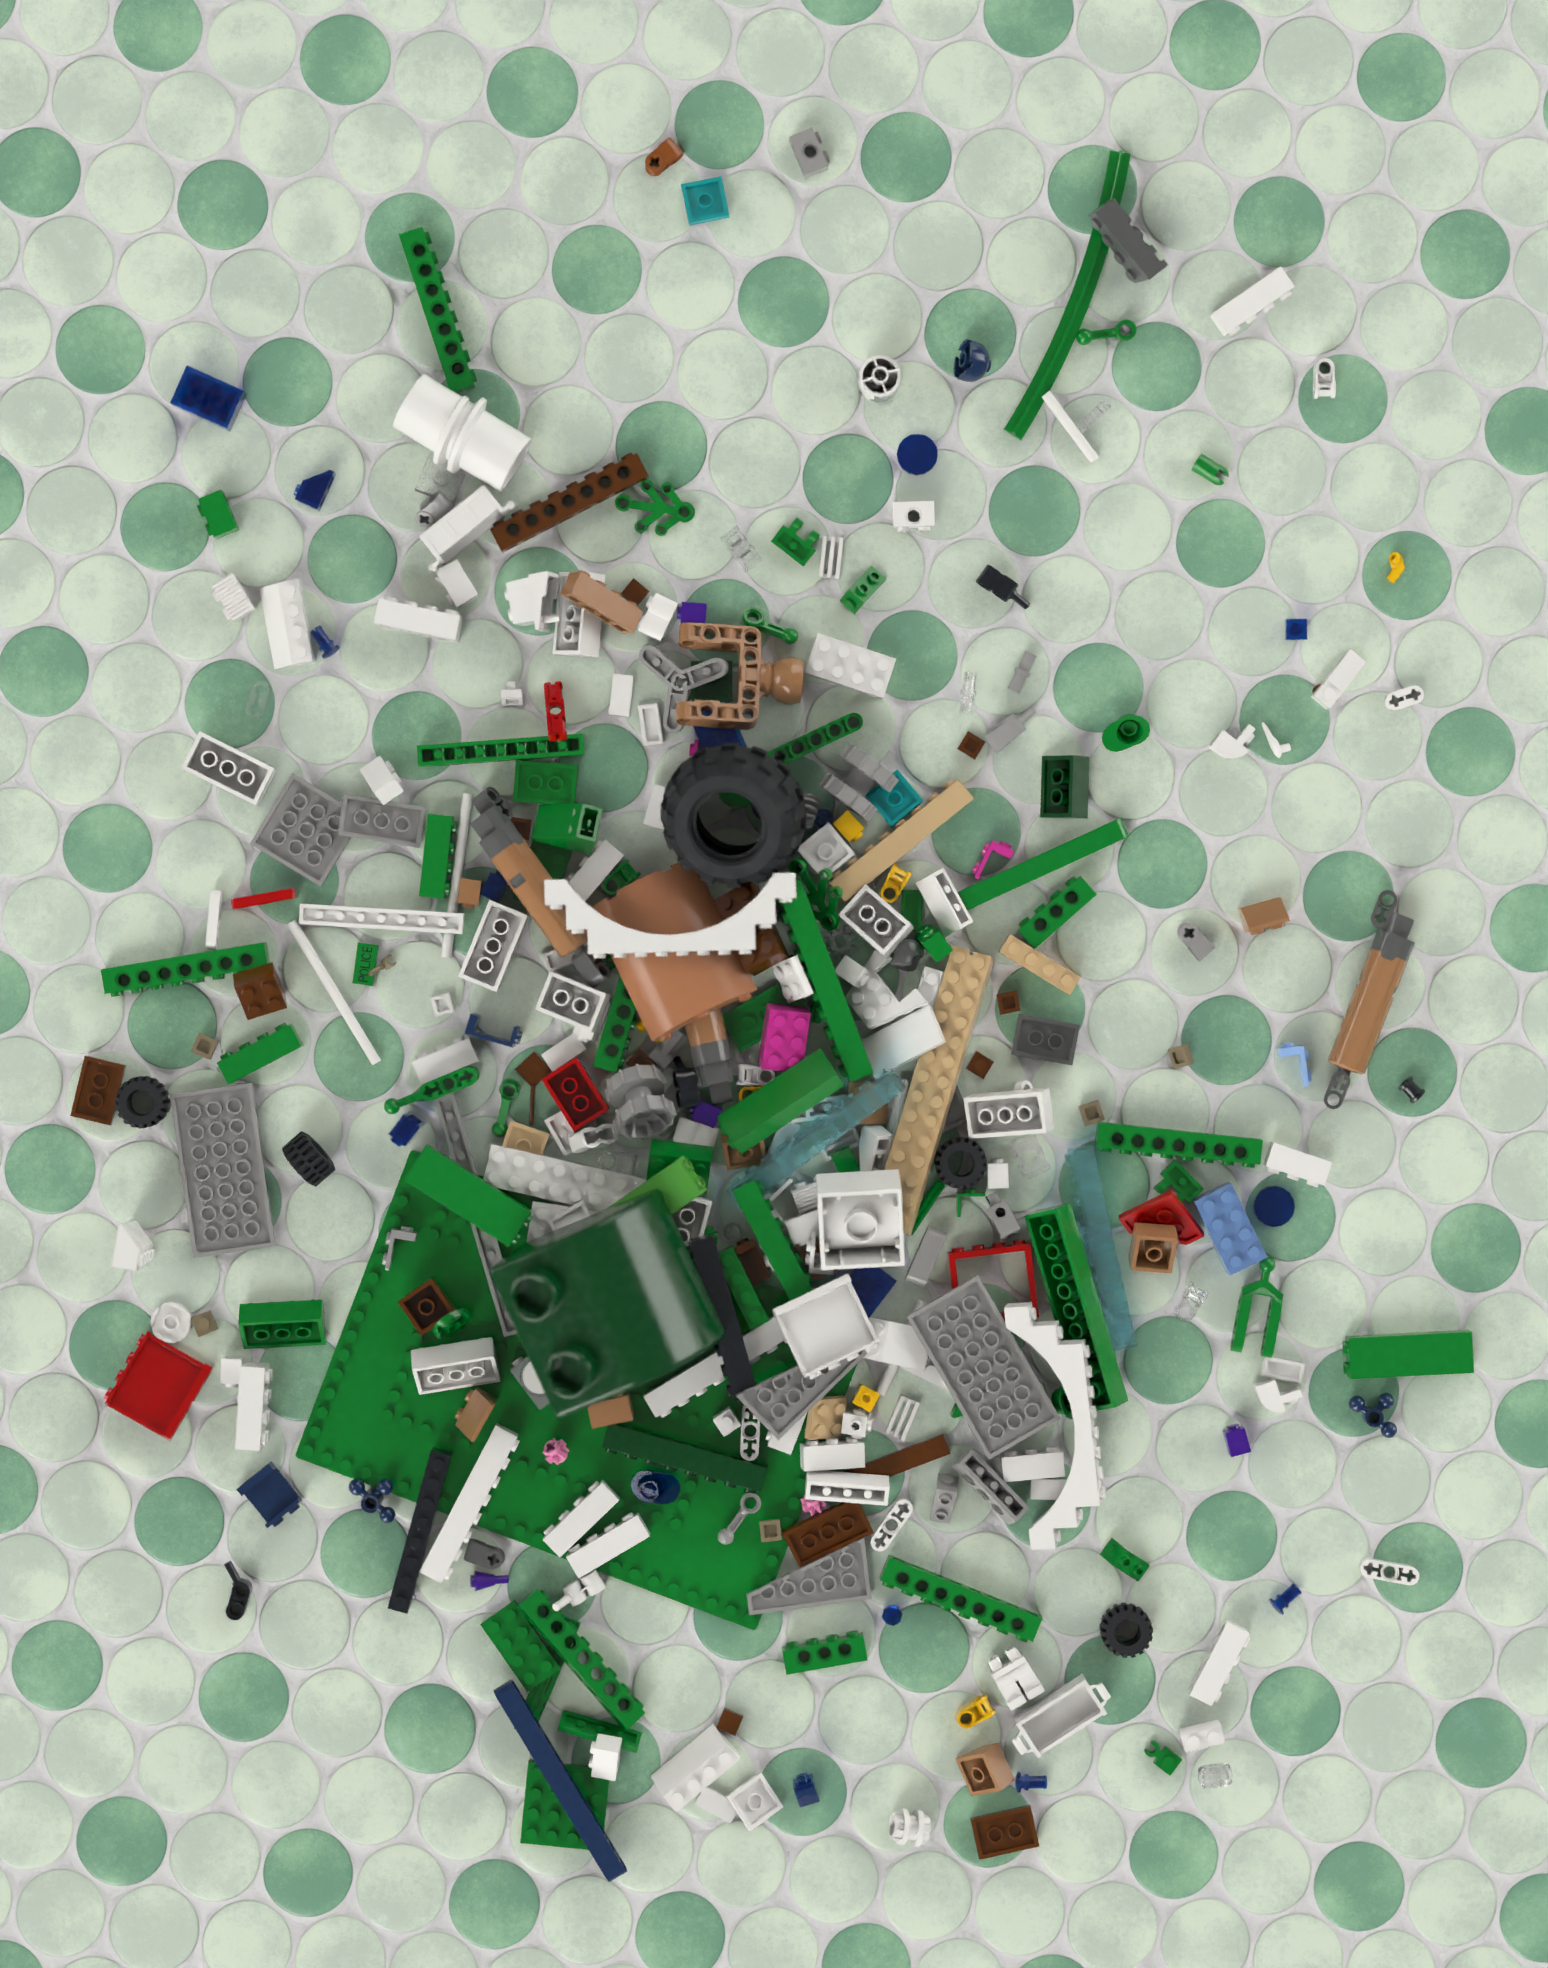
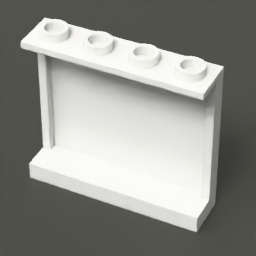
M849 1274L839 1277L772 1310L804 1378L808 1376L810 1379L822 1375L821 1370L828 1367L830 1371L840 1366L839 1361L845 1358L849 1362L859 1357L858 1352L864 1349L866 1352H870L878 1348L877 1343L881 1340L880 1338L878 1339L853 1288Z

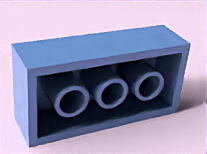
M1227 1182L1192 1200L1227 1274L1231 1276L1267 1258L1232 1183Z

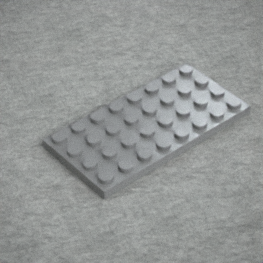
M253 1083L170 1094L193 1258L276 1246Z
M978 1275L906 1316L989 1460L1061 1419L1011 1331L1006 1328L1004 1319Z

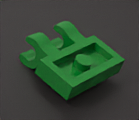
M797 517L789 528L783 525L771 542L804 567L816 551L812 545L819 538L820 534L813 530L805 541L795 534L803 525V521Z
M1176 1159L1160 1173L1163 1179L1153 1187L1158 1194H1162L1171 1185L1178 1192L1176 1196L1181 1202L1186 1200L1188 1203L1204 1190Z

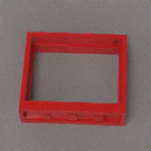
M1025 1239L1014 1240L1013 1244L1005 1245V1242L992 1243L993 1247L984 1248V1244L973 1245L972 1249L964 1250V1247L951 1248L952 1252H947L951 1287L954 1289L958 1286L955 1259L1024 1251L1030 1302H1032V1307L1036 1308L1037 1318H1039L1031 1246L1029 1242L1025 1243ZM1000 1312L1002 1318L1005 1321V1312Z

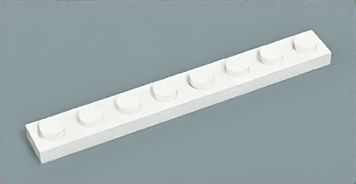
M300 904L299 924L453 934L464 933V913Z

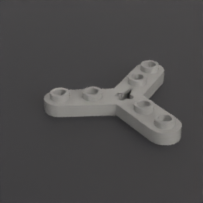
M654 645L644 646L639 652L640 661L668 685L663 726L669 733H678L684 728V725L676 723V702L689 701L691 689L720 679L728 672V664L723 658H712L682 669ZM678 677L680 679H690L682 684V688L680 685H676Z

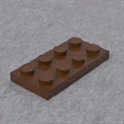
M841 1502L822 1511V1514H815L782 1530L783 1536L799 1568L874 1533L859 1503Z

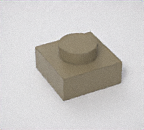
M198 1033L191 1052L211 1060L219 1040Z
M1188 1044L1168 1049L1174 1069L1194 1063Z
M1098 1100L1078 1106L1085 1126L1105 1120Z
M211 1310L191 1318L198 1337L219 1329Z
M780 1518L759 1521L761 1542L782 1540Z

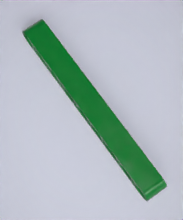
M1118 818L957 893L966 909L970 910L1129 837L1121 818Z

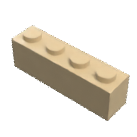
M1011 934L1007 936L998 951L1067 995L1072 993L1081 978Z

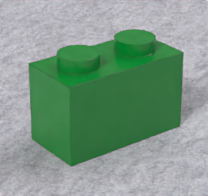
M222 490L198 499L200 505H197L201 517H206L208 524H205L209 536L213 535L215 539H219L239 530Z
M931 923L920 927L917 931L918 933L914 935L936 963L953 951L942 934Z

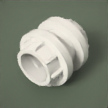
M901 1808L898 1812L891 1815L889 1837L891 1840H895L897 1845H905L907 1840H910L912 1846L919 1847L921 1843H926L929 1840L931 1820L928 1815H924L922 1810H915L913 1815H909L908 1809Z

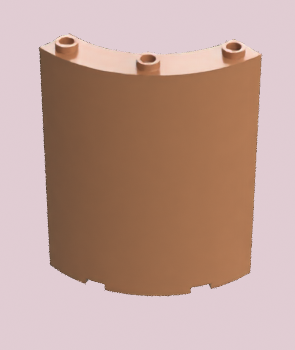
M679 863L671 865V869L661 872V870H658L616 891L617 896L610 900L606 897L592 907L604 917L626 928L650 934L675 935L691 933L723 922L705 882L699 880L701 875L692 869L687 872ZM731 950L730 955H718V951H710V955H697V951H691L689 956H677L676 952H668V956L656 957V953H647V957H635V953H626L624 958H614V954H610L652 1042L659 1039L663 1042L672 1038V1033L698 1018L699 1020L707 1018L711 1015L710 1012L738 1000L745 1002L757 990L751 975L745 972L736 950Z

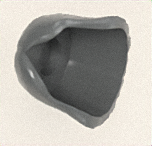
M905 938L896 947L891 966L907 972L916 970L919 959L924 956L923 945L917 940Z

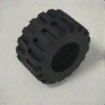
M139 1076L129 1079L118 1089V1095L115 1097V1101H117L115 1109L119 1112V1118H122L125 1124H130L134 1128H147L160 1123L165 1118L166 1112L169 1111L168 1104L170 1099H168V1090H165L163 1083H159L156 1078H150V1076ZM138 1090H146L153 1097V1108L147 1114H139L132 1107V1096Z
M301 1131L282 1147L283 1154L290 1165L306 1182L315 1187L335 1171L334 1163L328 1154L305 1132Z
M955 1137L949 1139L936 1152L935 1170L939 1178L951 1188L969 1189L983 1179L984 1173L987 1170V1158L984 1150L969 1138ZM957 1151H965L972 1157V1169L965 1175H956L949 1168V1158Z
M1124 1602L1119 1606L1117 1604L1113 1605L1114 1608L1106 1610L1107 1614L1101 1618L1102 1623H1100L1099 1628L1104 1644L1116 1656L1121 1655L1123 1658L1131 1656L1133 1658L1136 1657L1135 1654L1137 1653L1141 1655L1144 1653L1143 1649H1148L1150 1646L1148 1643L1149 1641L1152 1642L1153 1627L1149 1617L1142 1608L1136 1607L1132 1603L1128 1605ZM1127 1619L1135 1621L1138 1625V1632L1134 1638L1128 1641L1116 1638L1114 1631L1119 1622Z

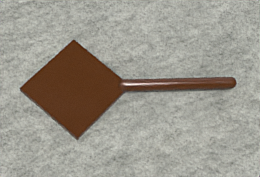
M535 1052L515 1069L531 1086L530 1125H533L535 1086L551 1072V1069Z

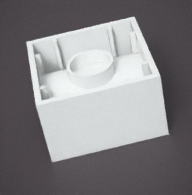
M899 1169L816 1174L821 1270L905 1266L902 1189Z

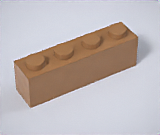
M582 570L569 573L560 595L623 634L635 632L643 613L635 602L623 599L619 592L606 588L605 583L590 578L589 573Z

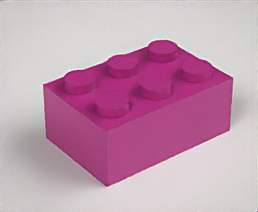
M766 1003L758 1064L761 1069L787 1071L804 1059L811 1016L807 1007Z

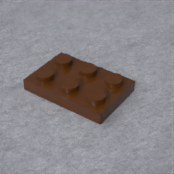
M84 1056L70 1116L111 1126L116 1110L115 1105H117L115 1097L118 1095V1089L121 1088L126 1065Z
M1030 1805L970 1818L979 1860L1039 1847Z

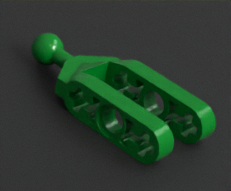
M467 1066L429 1081L411 1095L398 1100L394 1098L386 1100L384 1110L388 1114L393 1115L400 1110V1107L413 1102L432 1101L470 1086L478 1081L479 1071L474 1066ZM467 1071L468 1073H473L471 1081L469 1078L460 1081L459 1077L466 1075ZM447 1078H451L454 1081L453 1089L446 1087L445 1080ZM436 1086L440 1088V1090L433 1092L432 1095L426 1093V1090Z
M1267 1256L1266 1259L1259 1262V1267L1262 1270L1261 1279L1241 1288L1230 1350L1242 1352L1252 1294L1269 1296L1271 1298L1262 1340L1261 1356L1272 1358L1281 1315L1283 1294L1269 1282V1275L1275 1268V1261L1272 1257Z

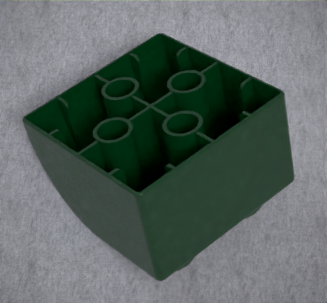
M658 1189L650 1190L520 1245L490 1269L493 1282L552 1410L557 1417H564L652 1381L702 1354L719 1342L725 1335L723 1326L661 1191Z

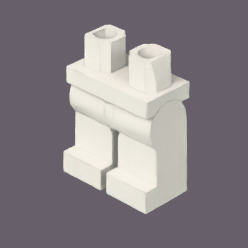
M1014 1645L1005 1650L1009 1658L1007 1661L1002 1663L998 1655L988 1659L991 1675L1011 1711L1027 1702L1017 1684L1018 1681L1029 1700L1045 1692L1042 1683L1025 1656Z

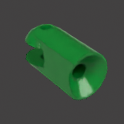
M1202 453L1191 469L1215 485L1224 484L1222 480L1216 477L1217 472L1229 477L1228 470Z

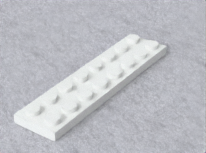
M491 1144L483 1180L496 1188L574 1205L583 1200L587 1208L603 1211L644 1183L646 1178Z

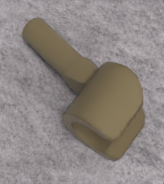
M389 954L381 960V964L370 970L368 974L372 976L380 970H389L397 962L390 964L388 958L392 955Z

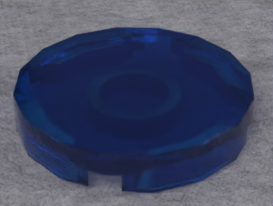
M909 435L898 446L897 461L900 467L908 474L915 476L924 475L931 471L936 464L938 457L937 447L933 440L926 435Z
M1268 1186L1258 1192L1253 1208L1259 1221L1267 1226L1277 1227L1284 1225L1291 1219L1295 1210L1293 1197L1287 1190L1278 1186Z

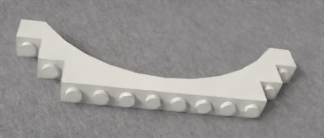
M774 873L755 899L740 912L723 922L696 932L664 935L644 933L626 928L604 917L587 904L565 879L544 880L545 905H550V909H563V905H566V930H572V934H584V929H587L588 954H593V958H606V954H614V958H624L626 953H635V957H647V953H656V957L668 956V952H676L677 956H689L691 951H697V955H710V951H718V955H730L731 950H739V954H752V950H756V925H759V929L772 928V924H776V899H780V903H792V899L797 898L796 873Z
M1032 1302L1007 1303L1004 1307L1006 1328L1031 1344L1049 1363L1061 1381L1070 1402L1075 1426V1451L1071 1471L1063 1491L1054 1504L1029 1528L1031 1550L1055 1549L1058 1542H1061V1532L1057 1528L1078 1527L1083 1520V1510L1079 1507L1100 1506L1103 1499H1105V1487H1101L1103 1468L1102 1466L1099 1467L1098 1460L1101 1459L1100 1446H1097L1096 1439L1099 1438L1098 1426L1094 1424L1097 1411L1096 1406L1092 1405L1094 1386H1090L1092 1367L1088 1365L1087 1359L1090 1357L1089 1345H1086L1085 1339L1061 1341L1063 1339V1328L1059 1326V1320L1034 1322L1037 1318L1036 1308L1032 1307Z

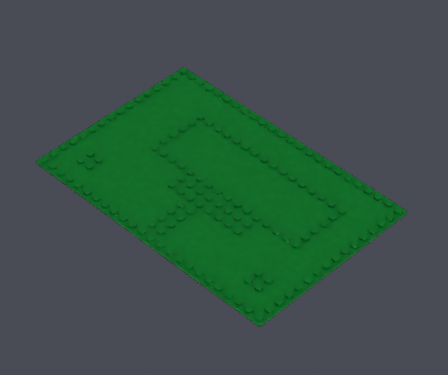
M412 1150L409 1153L296 1451V1457L349 1478L360 1479L365 1484L376 1488L380 1480L389 1479L394 1485L392 1494L417 1503L433 1446L452 1451L451 1462L437 1511L449 1515L496 1423L519 1434L517 1440L520 1442L515 1452H509L507 1458L510 1461L505 1470H500L498 1476L501 1479L496 1488L491 1487L488 1493L491 1495L486 1507L481 1506L479 1513L482 1515L476 1526L558 1556L543 1541L545 1536L543 1532L551 1524L555 1526L560 1521L558 1518L564 1511L568 1510L570 1512L575 1507L573 1503L581 1495L585 1497L590 1492L588 1488L594 1482L600 1483L604 1480L620 1497V1500L574 1545L579 1543L581 1546L587 1542L586 1539L595 1533L597 1535L605 1532L604 1528L611 1523L617 1525L622 1522L621 1518L630 1512L633 1515L637 1512L639 1513L650 1532V1537L597 1567L596 1570L598 1572L755 1630L758 1627L762 1614L749 1615L746 1593L776 1579L788 1548L782 1530L796 1524L802 1511L800 1499L804 1498L807 1471L804 1472L800 1465V1443H806V1440H808L804 1438L807 1414L791 1455L768 1446V1440H765L768 1429L760 1422L759 1454L752 1461L768 1465L761 1492L756 1491V1495L761 1500V1506L757 1512L746 1515L734 1532V1540L730 1544L724 1545L718 1540L719 1531L727 1528L740 1510L742 1496L749 1493L744 1491V1487L736 1486V1488L725 1486V1482L720 1480L710 1482L704 1479L705 1476L699 1474L693 1477L684 1474L685 1470L677 1468L676 1471L664 1468V1464L657 1463V1465L645 1463V1459L637 1457V1460L625 1457V1453L617 1452V1454L606 1452V1448L602 1447L608 1426L592 1429L588 1407L564 1417H557L550 1403L541 1410L538 1409L510 1371L513 1367L512 1362L521 1356L524 1359L528 1355L517 1333L506 1337L503 1335L471 1223L404 1181L421 1154L418 1151ZM498 1188L531 1210L533 1201L555 1204L539 1197ZM529 1224L527 1227L522 1226L519 1233L522 1235L516 1245L511 1243L508 1247L498 1241L503 1258L527 1242ZM401 1226L413 1227V1231L418 1232L417 1240L414 1242L396 1239L391 1269L389 1271L385 1270L386 1265H382L384 1252L388 1253L389 1245L386 1244L387 1233L391 1232L393 1228L401 1229ZM433 1276L457 1310L466 1308L472 1315L471 1321L468 1322L467 1320L465 1323L467 1326L449 1338L442 1336V1339L436 1338L432 1332L433 1328L421 1336L398 1304L401 1298ZM763 1282L753 1285L769 1318L774 1316L773 1309L790 1301L785 1290ZM481 1338H493L501 1382L419 1395L412 1371L411 1350ZM782 1341L777 1344L778 1348L769 1354L764 1352L759 1355L760 1359L751 1364L756 1384L797 1365L788 1343ZM715 1345L678 1368L629 1390L634 1417L633 1420L620 1424L742 1458L740 1454L741 1426L723 1437L712 1420L713 1416L731 1406L740 1422H742L743 1403L740 1400L735 1401L733 1396L729 1397L726 1384H730L728 1376H725V1380L716 1386L711 1384L706 1387L707 1391L697 1397L694 1394L689 1397L690 1401L681 1407L678 1405L671 1408L672 1412L663 1418L661 1416H654L643 1397L644 1393L716 1351ZM857 1364L823 1397L845 1396ZM476 1387H479L497 1397L498 1400L475 1441L472 1442L455 1425L457 1419L454 1417L459 1408L464 1409L468 1403L465 1401V1398L470 1389L474 1391ZM746 1408L745 1411L749 1412V1419L745 1418L744 1421L757 1422V1419H753V1413ZM747 1425L744 1429L745 1434L748 1436L755 1435L757 1431L754 1425ZM553 1438L557 1441L562 1439L569 1449L566 1460L558 1465L554 1461L550 1464L542 1453L545 1444L549 1440H553ZM743 1439V1442L748 1441V1448L744 1449V1452L747 1453V1456H751L752 1453H755V1450L752 1449V1442L756 1443V1439ZM817 1439L818 1442L826 1441V1439ZM746 1498L744 1502L745 1507L748 1509L754 1508L756 1505L755 1498ZM780 1518L782 1540L761 1542L759 1521ZM567 1550V1551L561 1556V1558H564V1559L567 1560L566 1555L569 1553V1551Z

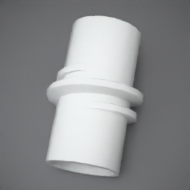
M425 374L416 381L409 391L393 424L396 430L433 451V463L436 466L441 467L448 462L447 470L455 474L463 469L499 492L506 488L517 472L532 442V439L485 411L487 399L484 397L473 404L466 395L463 397Z

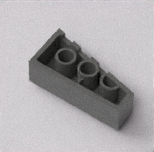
M1115 198L1107 200L1088 215L1092 226L1099 230L1103 236L1104 244L1114 252L1115 260L1122 264L1126 270L1125 274L1130 281L1138 283L1150 280L1168 266L1164 259L1160 261L1155 255L1157 250L1154 246H1149L1144 242V234L1141 230L1131 226V218Z

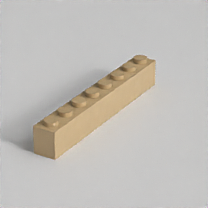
M953 779L943 786L945 791L940 795L935 792L927 799L929 803L922 808L919 805L911 812L913 816L906 821L903 818L894 825L897 829L891 834L887 831L878 839L881 842L875 847L871 844L862 852L865 855L859 860L857 857H854L846 864L849 868L844 872L838 870L833 874L832 881L829 884L832 887L839 886L842 889L843 895L841 899L844 902L974 799L959 779L956 782Z

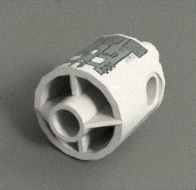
M877 355L867 359L861 367L858 379L859 389L867 400L877 403L891 399L898 390L901 379L900 368L893 359L887 356ZM876 374L879 375L880 381L877 380Z

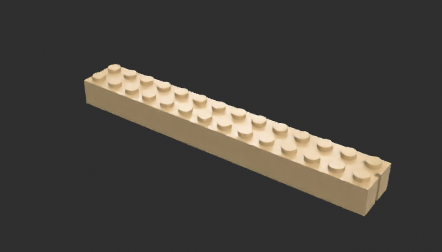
M952 945L953 951L949 955L933 1008L946 1042L918 1057L885 1166V1170L899 1169L902 1189L903 1233L908 1235L912 1234L995 960L991 956L978 952L973 954L971 950Z

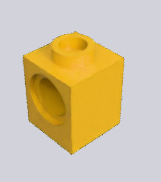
M848 810L832 824L848 842L851 840L856 842L864 835L861 832L864 827Z
M860 1384L851 1402L871 1412L880 1394Z

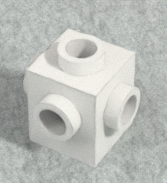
M863 1408L846 1409L843 1413L841 1433L848 1434L854 1439L866 1437L873 1428V1419H870L871 1413L866 1412Z

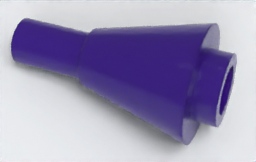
M474 1571V1575H470L471 1588H475V1591L494 1586L495 1584L509 1583L508 1575L495 1576L494 1574Z

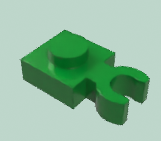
M1151 1740L1150 1743L1155 1746V1750L1150 1752L1144 1749L1145 1754L1149 1757H1156L1153 1763L1171 1776L1182 1761V1758L1167 1746L1161 1750L1158 1743Z

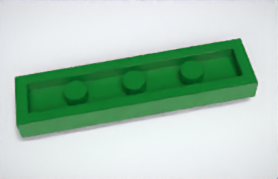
M563 1710L557 1729L558 1731L596 1741L598 1733L622 1738L621 1749L637 1753L642 1732L632 1729L623 1730L618 1725Z

